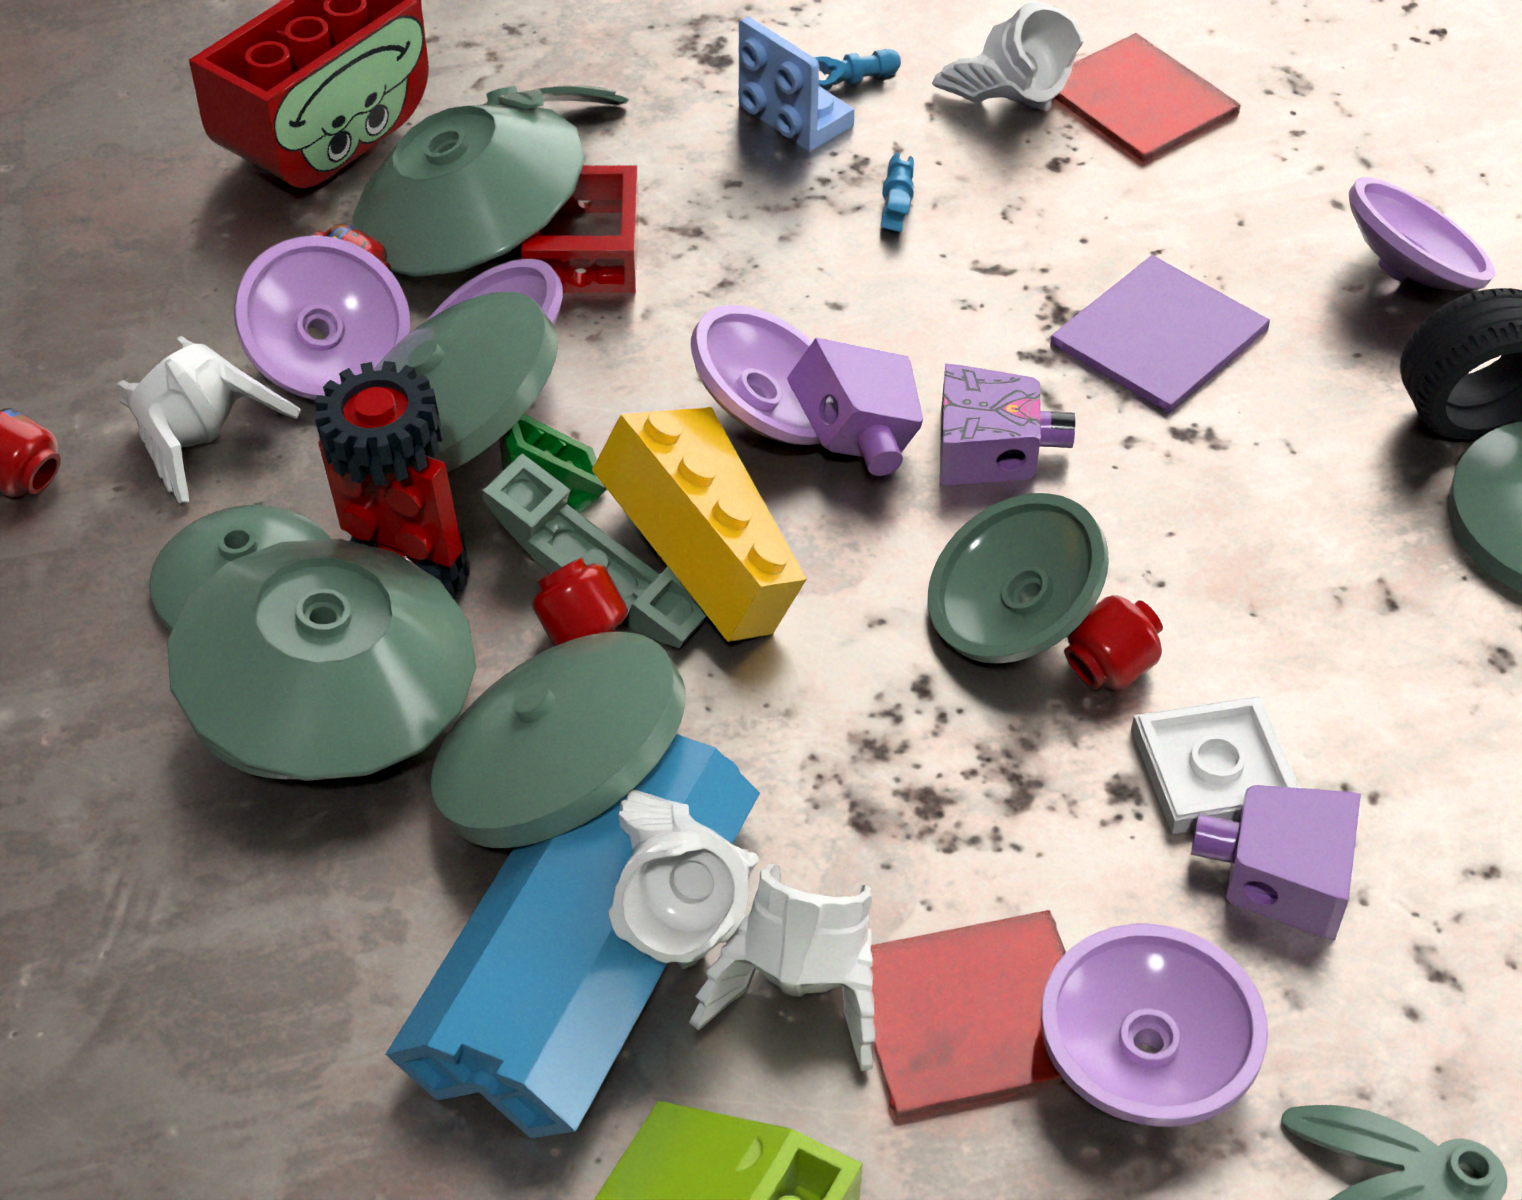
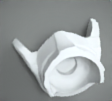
M1032 0L1021 6L1011 18L992 26L981 54L975 58H959L955 62L944 65L943 70L936 73L932 84L934 87L961 96L975 104L989 98L1003 97L1017 102H1024L1034 109L1038 108L1048 111L1052 104L1051 99L1063 89L1071 74L1076 53L1084 42L1083 35L1079 30L1077 21L1069 16L1065 10Z
M183 336L177 338L182 343L183 348L163 359L140 383H128L125 380H120L116 384L119 401L129 408L137 419L140 438L145 442L146 449L154 461L159 478H163L168 493L174 492L179 505L189 503L181 448L214 441L220 435V429L226 421L235 400L247 396L283 415L295 419L298 418L301 409L237 369L208 346L195 344Z
M631 790L627 794V800L621 801L618 815L621 829L630 836L632 853L615 887L613 905L609 909V919L613 930L620 939L628 941L636 949L650 955L657 961L664 963L677 962L682 969L695 965L719 943L726 942L736 931L746 911L750 892L749 876L753 868L758 864L759 857L756 853L748 852L732 845L710 828L696 822L689 815V805L669 801L638 790Z
M768 864L764 869H760L758 891L756 892L750 914L742 919L734 934L721 948V956L706 972L708 980L696 995L699 1004L689 1023L699 1031L724 1008L747 992L756 969L766 979L781 988L782 993L790 996L802 997L804 994L826 992L842 987L844 1015L861 1071L873 1069L871 1044L875 1042L876 1030L873 1021L874 995L871 990L874 975L871 970L873 956L870 951L871 930L869 928L868 916L872 902L871 887L863 885L859 895L849 897L811 894L780 883L781 871L779 865Z

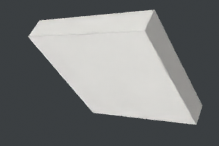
M1260 695L1138 714L1133 717L1131 731L1172 835L1195 831L1198 814L1238 822L1246 788L1253 785L1300 788Z

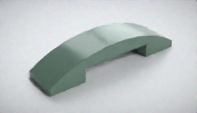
M523 453L483 490L481 498L513 538L549 573L580 557L583 558L586 565L592 563L604 565L627 605V617L622 622L625 626L646 637L680 648L708 618L668 566L661 574L657 573L566 504L571 490Z

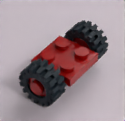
M383 361L382 370L374 371L372 362L360 364L362 373L354 375L350 368L339 373L342 384L339 385L329 380L323 386L325 396L317 395L315 401L316 411L314 412L320 437L318 444L340 529L351 535V542L393 551L439 579L455 600L454 589L463 591L467 584L465 575H469V562L462 528L458 526L445 462L433 459L439 452L438 442H442L443 436L434 389L430 387V382L424 374L417 377L415 368L406 364L399 373H397L395 362Z

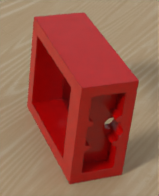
M583 165L574 193L557 213H622L621 236H541L540 230L522 242V259L541 260L550 265L562 282L563 293H636L639 228L637 165ZM578 268H583L586 270V272L578 273L575 270Z

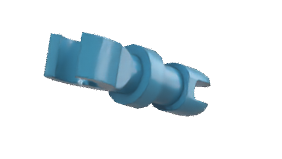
M888 48L875 50L872 55L860 57L858 53L846 54L843 60L832 59L828 56L814 57L819 62V71L824 75H828L825 80H819V86L826 91L843 81L853 85L861 83L863 77L874 75L877 79L894 75L901 66L899 53L894 49Z
M900 152L892 155L889 160L887 178L883 182L882 195L885 204L880 226L902 232L904 216L908 215L910 202L914 196L915 185L912 179L915 163L910 155L907 161L901 160L899 158Z

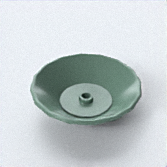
M506 104L466 105L447 108L432 114L409 129L368 180L352 217L354 228L379 241L385 247L387 252L386 262L391 265V272L413 277L461 272L507 254L547 226L574 193L585 161L578 129L554 110L539 107L523 110Z
M343 539L280 542L229 561L187 597L167 640L170 691L197 734L246 767L305 781L368 776L423 752L460 715L476 670L469 620L439 579L393 551Z

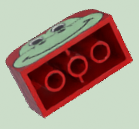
M282 0L189 59L200 116L207 136L219 146L294 187L308 188L323 182L400 128L418 107L425 92L429 74L421 0Z

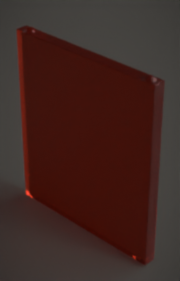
M1138 33L1131 34L1074 62L1065 86L1054 97L1058 102L1143 163L1240 113L1241 104Z
M1050 910L871 945L870 951L873 956L871 970L874 975L871 991L874 995L873 1021L876 1030L873 1045L890 1097L889 1106L894 1111L896 1119L1066 1083L1048 1055L1041 1032V1005L1045 986L1055 965L1066 953L1056 927L1057 922L1052 917Z

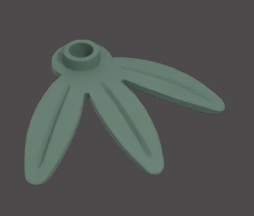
M510 86L487 93L488 102L482 105L506 104L526 110L544 106V102L579 101L617 106L626 104L629 99L617 95L615 90L594 86H556L518 92L516 86Z
M1299 1106L1287 1109L1282 1115L1281 1121L1286 1129L1306 1141L1351 1158L1401 1170L1359 1182L1329 1200H1501L1506 1193L1508 1178L1502 1162L1489 1148L1476 1141L1458 1138L1445 1141L1437 1146L1423 1134L1400 1122L1368 1110L1348 1106ZM1460 1168L1469 1171L1477 1179L1468 1177L1461 1171Z

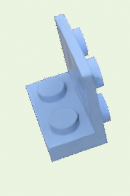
M749 16L739 21V106L809 152L854 126L855 109L819 86V62L817 59Z

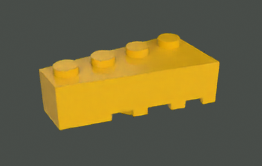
M712 407L621 414L592 468L594 474L727 642L774 634L807 579Z

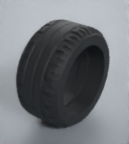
M1493 288L1461 296L1432 313L1420 324L1409 339L1400 360L1401 379L1420 418L1435 433L1453 439L1476 440L1499 427L1522 421V290ZM1501 356L1499 359H1497L1490 365L1478 371L1469 373L1481 364Z

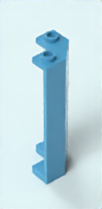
M678 734L675 735L667 751L655 767L633 789L669 801L689 805V815L696 822L710 828L731 844L736 839L760 795V792L740 773L737 765L729 758L723 756L716 747ZM627 795L603 813L571 831L539 843L514 847L385 1054L436 1100L480 1093L530 1139L576 1132L667 963L657 961L650 955L642 953L628 941L620 939L613 930L609 919V909L613 905L615 887L632 853L630 836L621 829L618 815L621 801L627 800Z

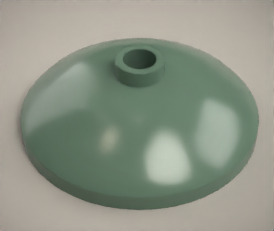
M1030 493L1019 495L986 508L965 523L955 533L935 563L928 587V609L935 629L945 642L959 654L972 660L986 663L1014 662L1032 657L1051 648L1071 634L1082 623L1101 595L1109 566L1108 545L1102 529L1094 517L1082 505L1072 499L1056 494Z
M243 505L207 514L179 531L167 542L157 556L152 567L149 584L155 612L165 628L172 632L187 597L229 561L280 542L331 538L321 526L300 513L274 506Z

